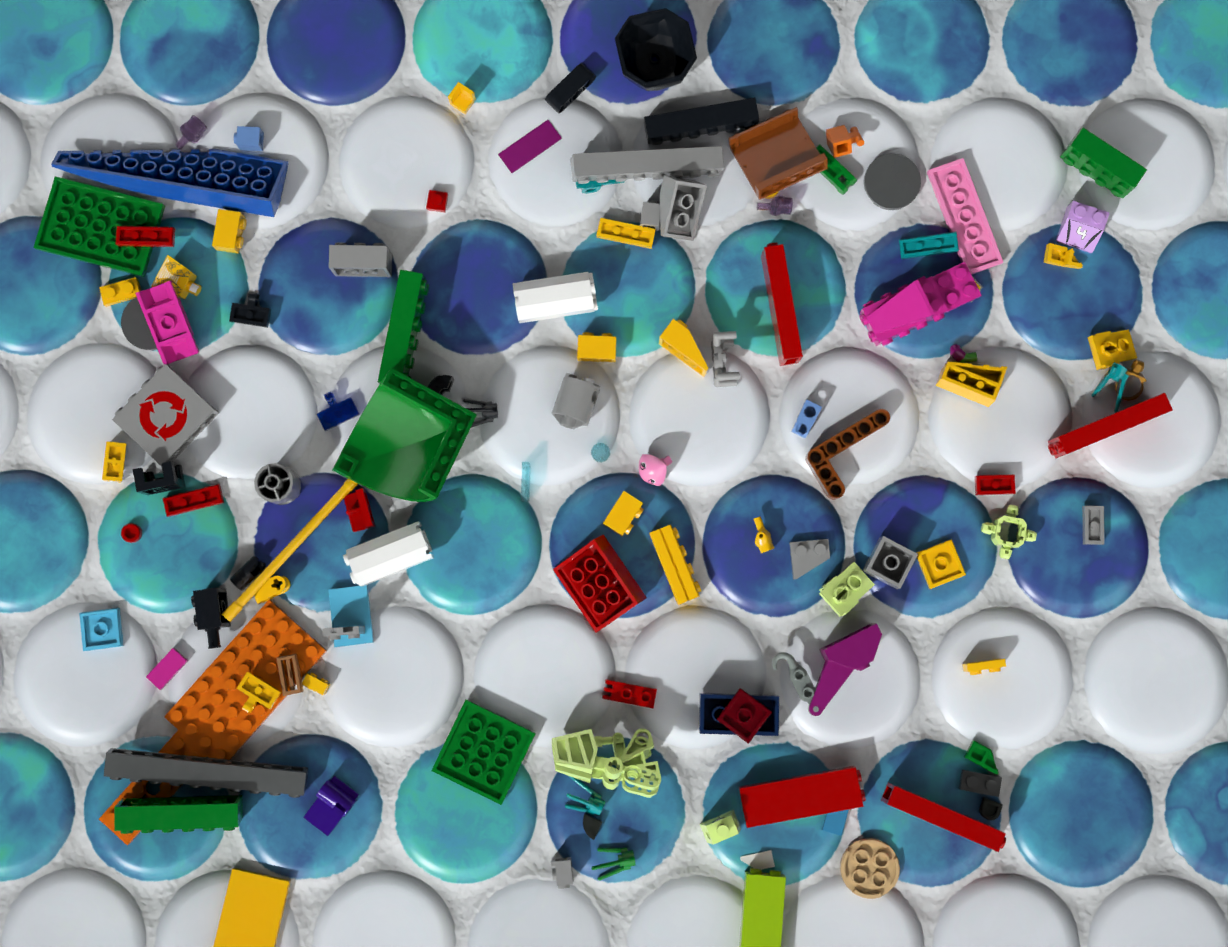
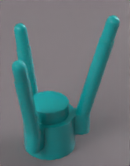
M1114 362L1108 374L1091 396L1095 397L1109 379L1116 382L1122 380L1114 412L1117 413L1129 375L1125 374L1128 370L1127 368Z
M569 776L594 797L590 796L587 801L568 793L566 795L568 798L585 804L586 808L565 804V808L586 812L591 815H600L605 801L601 799L602 795L594 792L579 779Z

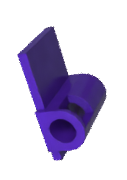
M334 776L331 780H327L316 794L318 798L303 818L329 836L342 817H345L357 802L356 798L359 794Z

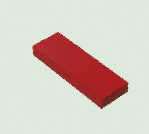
M117 226L116 245L174 247L175 228Z
M220 484L165 497L163 498L166 516L171 517L222 504L224 499Z

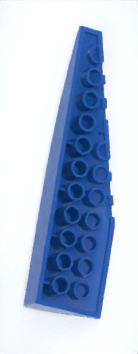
M191 149V152H181L180 150H172L170 152H163V150H130V153H122L121 150H113L112 153H102L101 150H94L91 153H84V151H58L51 165L54 168L84 178L147 195L275 217L280 205L289 163L283 160L218 149H209V152Z

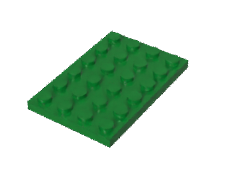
M55 176L33 248L145 277L153 247L117 246V226L159 227L165 205Z

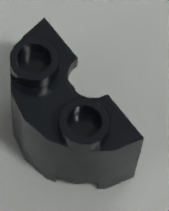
M449 375L436 376L430 382L428 388L443 395L445 392H450L454 378Z

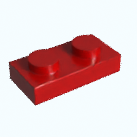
M1015 475L974 476L975 496L1016 494Z

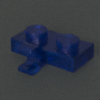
M331 391L324 394L330 407L317 413L324 431H328L360 415L351 397L337 403Z

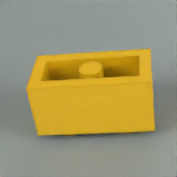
M307 673L302 685L321 695H325L330 686L328 680L318 678V675L315 673Z

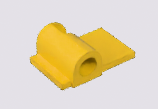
M1129 329L1112 333L1107 331L1087 337L1096 370L1109 368L1114 362L1120 364V362L1137 359Z

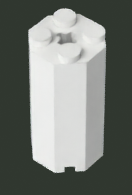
M583 272L513 283L519 323L590 313L598 310L592 273Z
M417 521L347 549L343 558L346 565L351 567L350 577L353 583H357V585L359 584L362 587L433 559L434 555L429 554V552H432V548L424 530L421 531L419 528L422 526L421 522Z

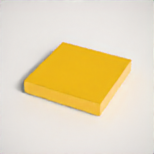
M952 539L917 552L916 558L929 589L966 575Z

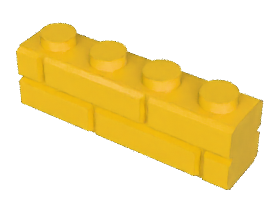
M670 524L650 532L649 535L677 605L700 597L699 592L702 591L698 581L694 582L692 574H694L691 563L687 564L684 558L687 556L686 550L677 541L680 538L677 528H672Z

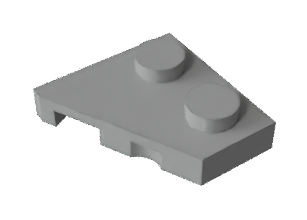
M828 539L789 543L793 580L798 579L830 559Z
M365 626L323 629V636H329V640L341 639L340 635H348V639L360 638V634H365Z

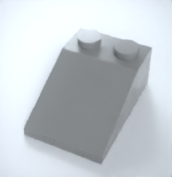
M664 175L660 190L661 236L694 241L707 185L694 180Z

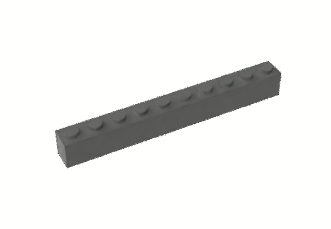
M110 748L106 752L104 776L110 777L111 780L126 778L130 779L131 782H141L142 780L150 781L152 784L167 782L172 786L188 784L192 788L208 786L212 790L229 788L232 792L249 790L253 794L269 792L273 796L289 794L290 797L298 798L304 796L306 792L308 767Z

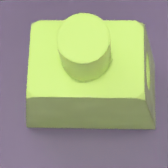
M734 810L700 824L705 839L710 844H716L739 834L741 830Z

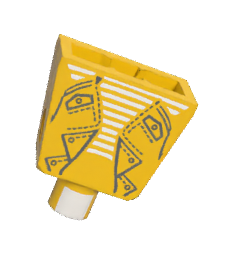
M167 255L151 287H155L171 280L178 298L186 299L188 293L198 296L202 289L201 285L194 283L197 276L169 255Z

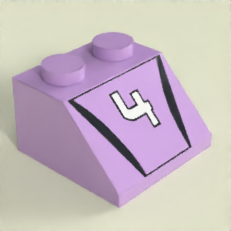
M1072 201L1066 208L1056 242L1093 253L1105 229L1109 212Z

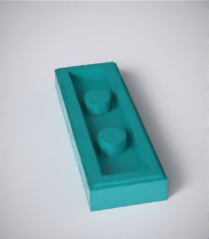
M957 232L899 240L901 259L959 252Z

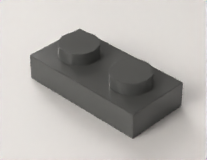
M962 769L959 789L999 797L1002 777Z

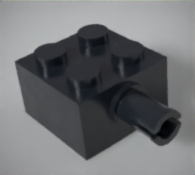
M225 588L193 591L191 603L195 607L196 612L193 618L194 625L198 630H205L207 632L208 649L220 648L219 630L231 627L230 621L222 615L228 608L227 591Z

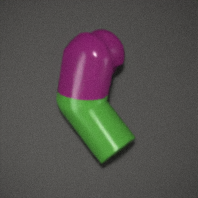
M957 344L950 347V355L958 363L977 361L976 352L965 353Z

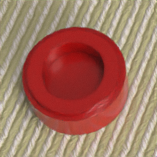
M129 523L122 528L121 536L126 542L135 543L141 539L142 529L137 524Z

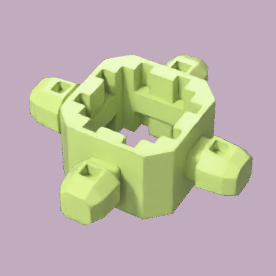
M1008 505L1005 513L1007 516H1000L993 523L986 522L982 523L981 526L983 533L989 535L992 533L991 540L994 545L1002 546L999 549V556L1002 559H1009L1011 557V548L1020 547L1024 544V541H1036L1037 537L1035 531L1026 530L1027 524L1023 519L1016 518L1019 509L1015 505ZM1003 522L1017 525L1018 532L1015 543L1000 539L999 533Z

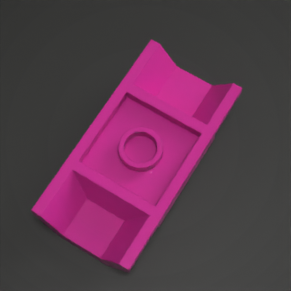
M171 280L135 293L164 365L200 353L187 315Z

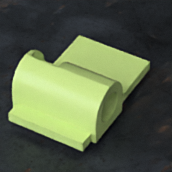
M853 562L841 574L834 576L819 589V594L836 614L841 617L859 603L858 600L875 584Z

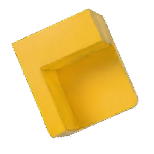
M460 82L456 84L448 96L450 105L464 114L468 112L476 100L474 92Z

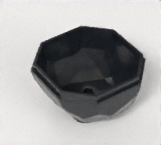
M667 8L629 16L615 37L623 76L646 91H659L680 84L697 60L689 22ZM657 57L658 61H653L652 58Z

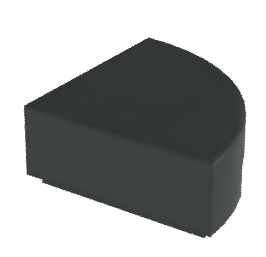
M585 813L583 827L586 834L594 840L602 821Z

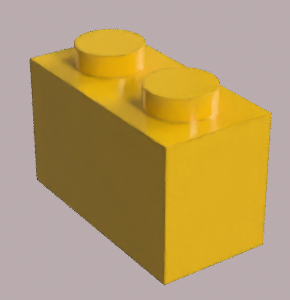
M218 209L212 246L217 251L239 253L240 248L243 247L242 232L246 229L247 220L241 212Z
M584 332L582 335H578L577 360L615 362L616 337L610 333L594 336V333Z
M623 491L603 522V525L622 537L624 533L628 535L634 526L631 522L635 517L639 518L644 510L642 508L643 503Z

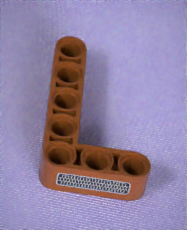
M876 410L811 449L806 454L805 460L829 499H839L845 493V487L829 459L887 425L890 421V414L887 410ZM877 414H881L884 417V423L876 421ZM860 424L868 426L867 433L860 431ZM844 434L851 435V443H847L844 441ZM827 444H834L836 451L834 453L829 452ZM811 453L819 455V462L816 463L811 460ZM822 469L829 471L830 476L828 479L821 477L820 472ZM831 486H837L839 488V495H833L831 493Z

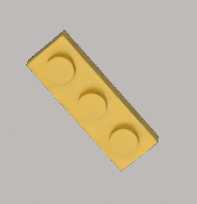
M600 218L596 238L652 249L656 229Z

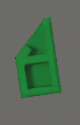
M972 740L964 758L998 775L999 772L996 768L992 750Z

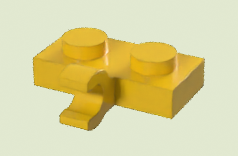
M250 672L245 674L236 688L249 696L242 708L248 713L253 711L257 702L271 709L282 693Z

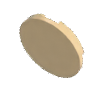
M863 838L853 842L844 851L840 862V872L845 885L854 894L862 898L875 899L882 897L896 885L900 874V864L893 849L885 842L875 838Z

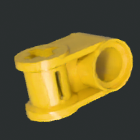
M285 576L269 578L254 595L257 604L267 602L287 592L290 589V580ZM279 581H282L283 584L280 585V588H277Z

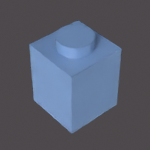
M237 126V132L234 133V143L240 150L263 151L264 132L260 127Z

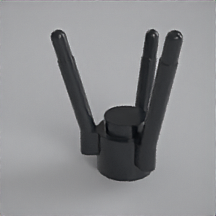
M463 400L464 403L483 405L482 408H466L472 412H482V417H486V419L473 422L471 428L493 422V418H498L497 403H492V401Z

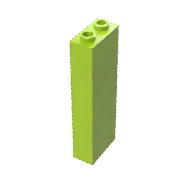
M750 868V871H745L739 947H781L786 877L784 874H781V871L770 870L769 873H762L761 869Z

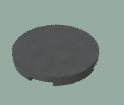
M885 154L876 158L869 165L864 176V189L876 206L885 210H899L914 201L921 187V176L917 166L909 158L900 154Z
M136 297L127 304L122 313L121 328L123 334L132 345L140 349L158 350Z

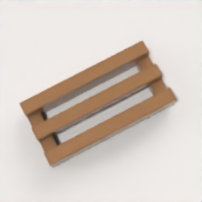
M297 654L276 657L283 696L304 692ZM290 659L293 661L297 689H295ZM283 660H286L291 691L287 689Z

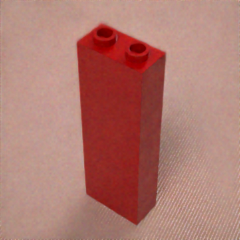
M769 243L763 249L761 261L780 366L797 364L802 359L803 354L783 244Z
M1163 393L1048 441V449L1050 454L1056 459L1173 411L1166 393Z
M855 766L740 786L739 791L746 827L750 828L864 807L863 801H866L864 790H860L859 782L862 781L860 770H856Z
M889 782L886 785L881 801L887 805L999 852L1000 848L1004 847L1006 833Z

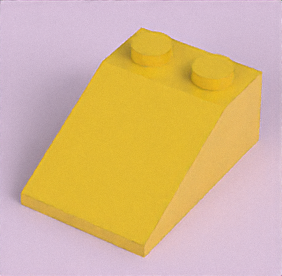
M673 319L660 335L659 345L705 377L708 366L690 331L687 329L688 326L679 319L678 321Z

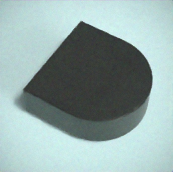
M983 797L979 808L980 814L987 820H995L999 817L1003 804Z

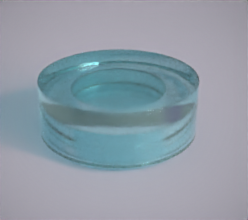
M597 443L592 447L591 456L596 462H605L610 457V449L604 443Z

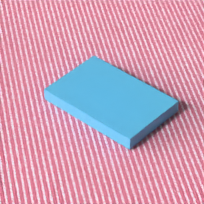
M368 585L329 589L332 628L365 626V634H360V638L348 639V635H340L341 639L334 640V647L374 643Z

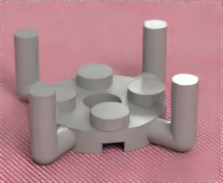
M736 331L715 332L713 334L711 349L715 387L737 386V380L740 379L739 372H726L725 367L726 352L724 347L734 346L733 339H737Z

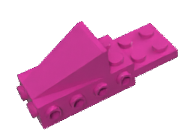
M963 262L933 277L926 278L923 276L910 285L906 284L898 288L897 293L891 294L889 292L881 296V300L875 303L873 300L863 305L864 308L860 311L859 317L862 324L866 325L869 331L868 336L871 342H874L876 346L881 344L886 346L893 342V338L898 336L903 338L910 334V330L915 328L920 330L928 325L927 322L932 320L937 322L945 318V313L982 295L966 263Z

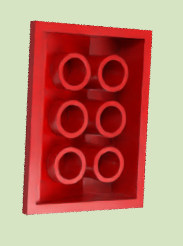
M604 534L593 539L553 569L595 633L647 598Z

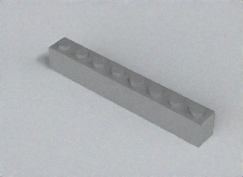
M722 146L573 154L570 159L572 181L579 184H586L589 181L605 183L608 180L623 182L627 179L642 181L645 178L660 180L664 178V175L677 178L682 176L697 178L701 175L715 177L724 169Z

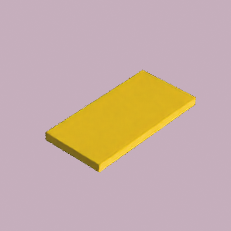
M233 868L213 947H275L291 880Z

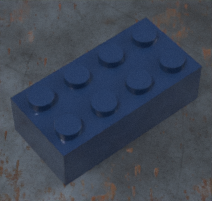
M699 693L700 734L736 735L717 720L735 694ZM750 695L772 712L755 735L779 736V696Z

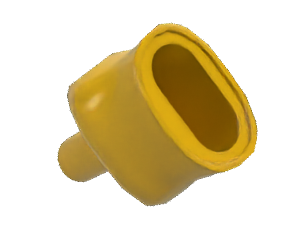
M761 516L754 518L758 530L755 545L761 553L774 549L771 534L765 529Z

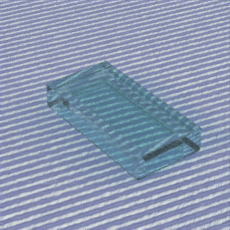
M522 462V502L530 501L531 464L529 462Z

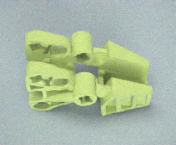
M592 729L551 739L555 771L587 783L591 782V778L602 779L604 787L610 790L617 788L620 781H622L623 789L629 793L648 798L657 794L661 783V774L658 761L646 763V759L652 755L651 749L654 748L653 739L648 730L638 729L627 747H625L624 738L621 733H615L610 737L594 736ZM639 733H645L648 736V740L647 738L642 736L637 737V735ZM613 745L615 757L604 758L597 756V747ZM625 781H626L627 783L632 784V785H635V786L632 787V788H631V787H628V786L625 784Z

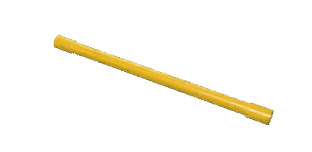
M350 479L344 482L343 486L238 599L232 602L222 613L228 621L231 622L237 616L244 605L358 483Z

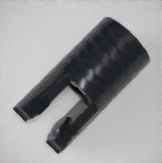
M255 556L250 558L230 578V581L239 590L243 591L265 569L266 564L261 561L259 562V558Z

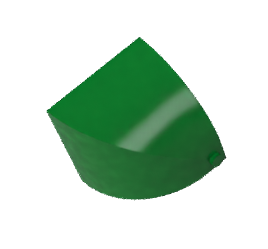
M390 368L362 412L332 471L366 488L394 498L416 502L435 500L446 481L477 414Z

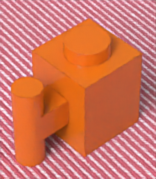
M845 125L826 129L827 145L834 158L852 153V143L856 142L857 146L864 145V140L857 127H852L850 129L851 133H848Z

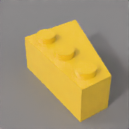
M947 362L941 369L935 386L989 407L996 400L1007 367Z

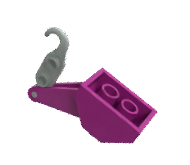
M877 623L869 624L819 649L825 663L816 687H814L807 671L789 653H778L772 660V666L774 670H777L778 660H787L789 676L800 699L808 702V711L811 715L819 716L854 669L862 671L870 667L869 663L874 661L882 633Z

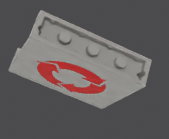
M165 364L155 371V375L151 379L146 380L142 384V389L137 394L135 393L130 396L128 403L115 412V417L112 420L162 466V463L173 462L219 412L180 378L170 366Z

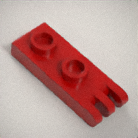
M605 680V684L612 685V688L604 687L603 691L611 692V695H603L602 699L654 708L657 689Z

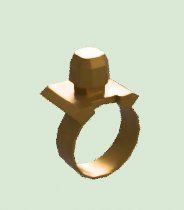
M1137 359L1130 366L1132 369L1127 368L1128 370L1125 374L1133 375L1140 379V391L1133 397L1122 396L1123 400L1129 401L1138 398L1143 391V382L1147 381L1143 374L1140 373L1144 369V362ZM1115 382V385H1114V386H1115V391H1116V393L1118 394V392H1117V384H1118V382Z

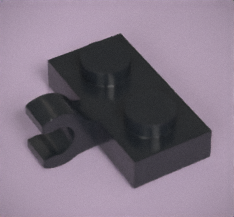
M249 292L247 305L232 303L229 322L268 328L271 309L257 307L260 295Z

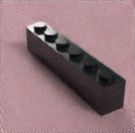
M755 97L644 117L647 143L652 145H660L663 141L669 140L671 142H678L686 137L695 139L704 134L712 136L721 131L734 132L738 128L749 129L753 125H758L759 122Z

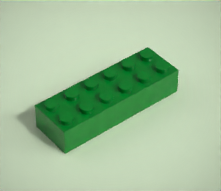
M400 270L377 381L379 384L390 368L411 378L409 372L410 369H413L415 363L413 352L417 350L419 342L416 339L417 332H421L422 328L420 317L421 313L424 314L426 308L424 297L429 293V284H427V280L422 273Z
M243 795L122 798L114 807V831H121V834L133 833L135 830H141V833H152L154 830H162L164 833L173 832L174 829L192 832L194 829L202 828L203 831H214L215 828L232 831L239 826L243 819Z

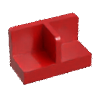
M361 488L355 490V493L346 495L344 498L347 509L346 515L349 516L352 531L358 532L376 527L366 490Z

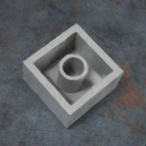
M882 536L879 537L862 571L895 589H901L918 554Z

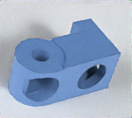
M805 400L791 432L806 438L822 407L809 400Z

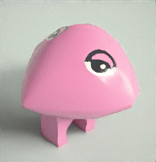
M642 454L639 460V474L645 482L661 486L666 478L667 466L672 463V460L669 456L660 459L650 454Z

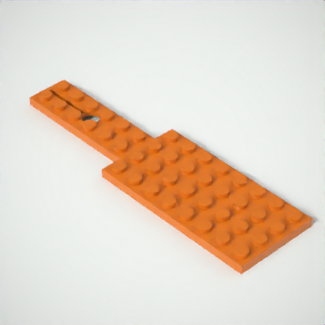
M268 600L164 716L178 731L158 753L231 760L288 696H283V693H281L271 709L257 702L253 711L248 713L242 708L249 696L236 689L245 674L250 672L282 692L276 657L297 654L301 679H303L327 650L273 601ZM290 659V661H291V667H292V672H293V678H294V684H295V687H296L297 684H296V678H295V672H294L293 661H292V659ZM283 660L287 689L291 691L286 660ZM149 781L131 782L99 820L126 845H129L141 830H135L129 834H121V831H114V807L122 798L172 797L181 786H172L170 783L162 782L159 793L151 795L146 790V785Z

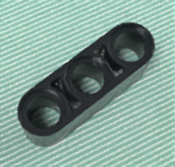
M583 62L580 63L549 92L545 101L558 114L561 113L593 83L596 75Z

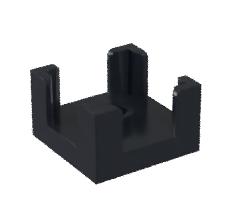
M172 461L162 463L164 477L156 479L152 471L143 472L142 468L132 469L136 492L153 495L186 488L182 465L174 466Z

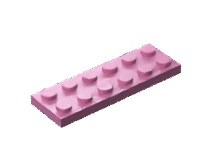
M964 158L928 170L927 175L949 232H957L959 249L957 253L961 263H966L971 275L1001 265L1003 259Z

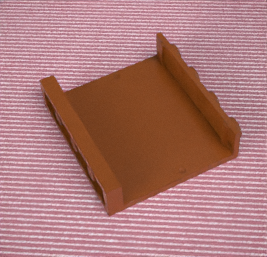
M797 107L791 110L788 109L776 117H770L765 122L753 125L749 129L741 133H735L729 138L730 150L759 200L827 169L828 159L824 153L820 155L800 122Z

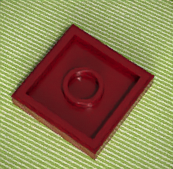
M739 688L717 720L749 744L772 712L743 689Z

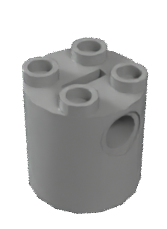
M566 373L552 410V415L560 425L566 428L575 429L581 426H588L600 386L594 384V381L589 378L583 377L580 380L577 379V376Z
M277 463L267 464L257 472L254 480L255 490L258 495L274 504H289L300 495L301 482L298 475L293 470Z

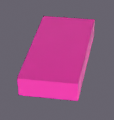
M172 648L146 678L159 690H162L188 660L175 648Z

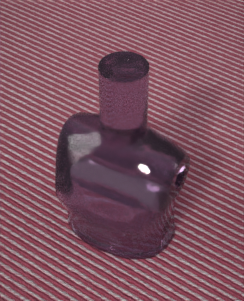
M192 115L180 127L183 136L175 145L182 150L188 141L194 144L197 143L208 127L198 117Z
M779 195L773 198L770 203L757 202V210H769L773 216L781 214L791 215L792 198Z

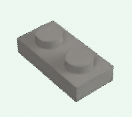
M1082 506L1083 545H1104V506Z

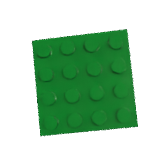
M466 699L431 771L502 805L536 733Z

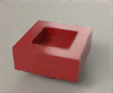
M429 190L426 209L446 213L448 193Z

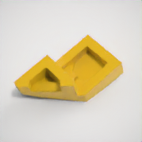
M1052 243L1046 244L1043 263L1081 269L1083 266L1074 256L1073 248L1068 250L1064 246Z

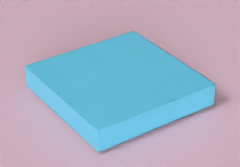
M120 608L79 613L83 651L124 646Z

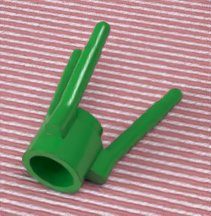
M627 847L597 848L599 852L621 854L618 855L617 861L592 866L591 869L597 870L615 865L620 866V868L599 876V881L624 870H629L631 866H636L633 850L628 851Z

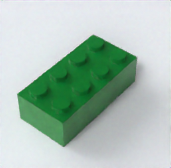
M1082 128L1075 135L1060 156L1067 165L1074 166L1082 175L1091 177L1097 185L1106 187L1114 196L1124 198L1135 189L1147 171L1146 168L1085 128Z

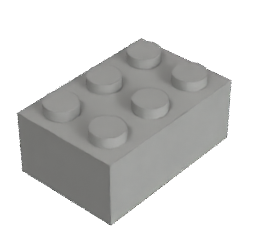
M337 242L335 245H329V269L335 276L392 277L393 255L383 243H374L373 246H366L365 243L347 245L346 243Z

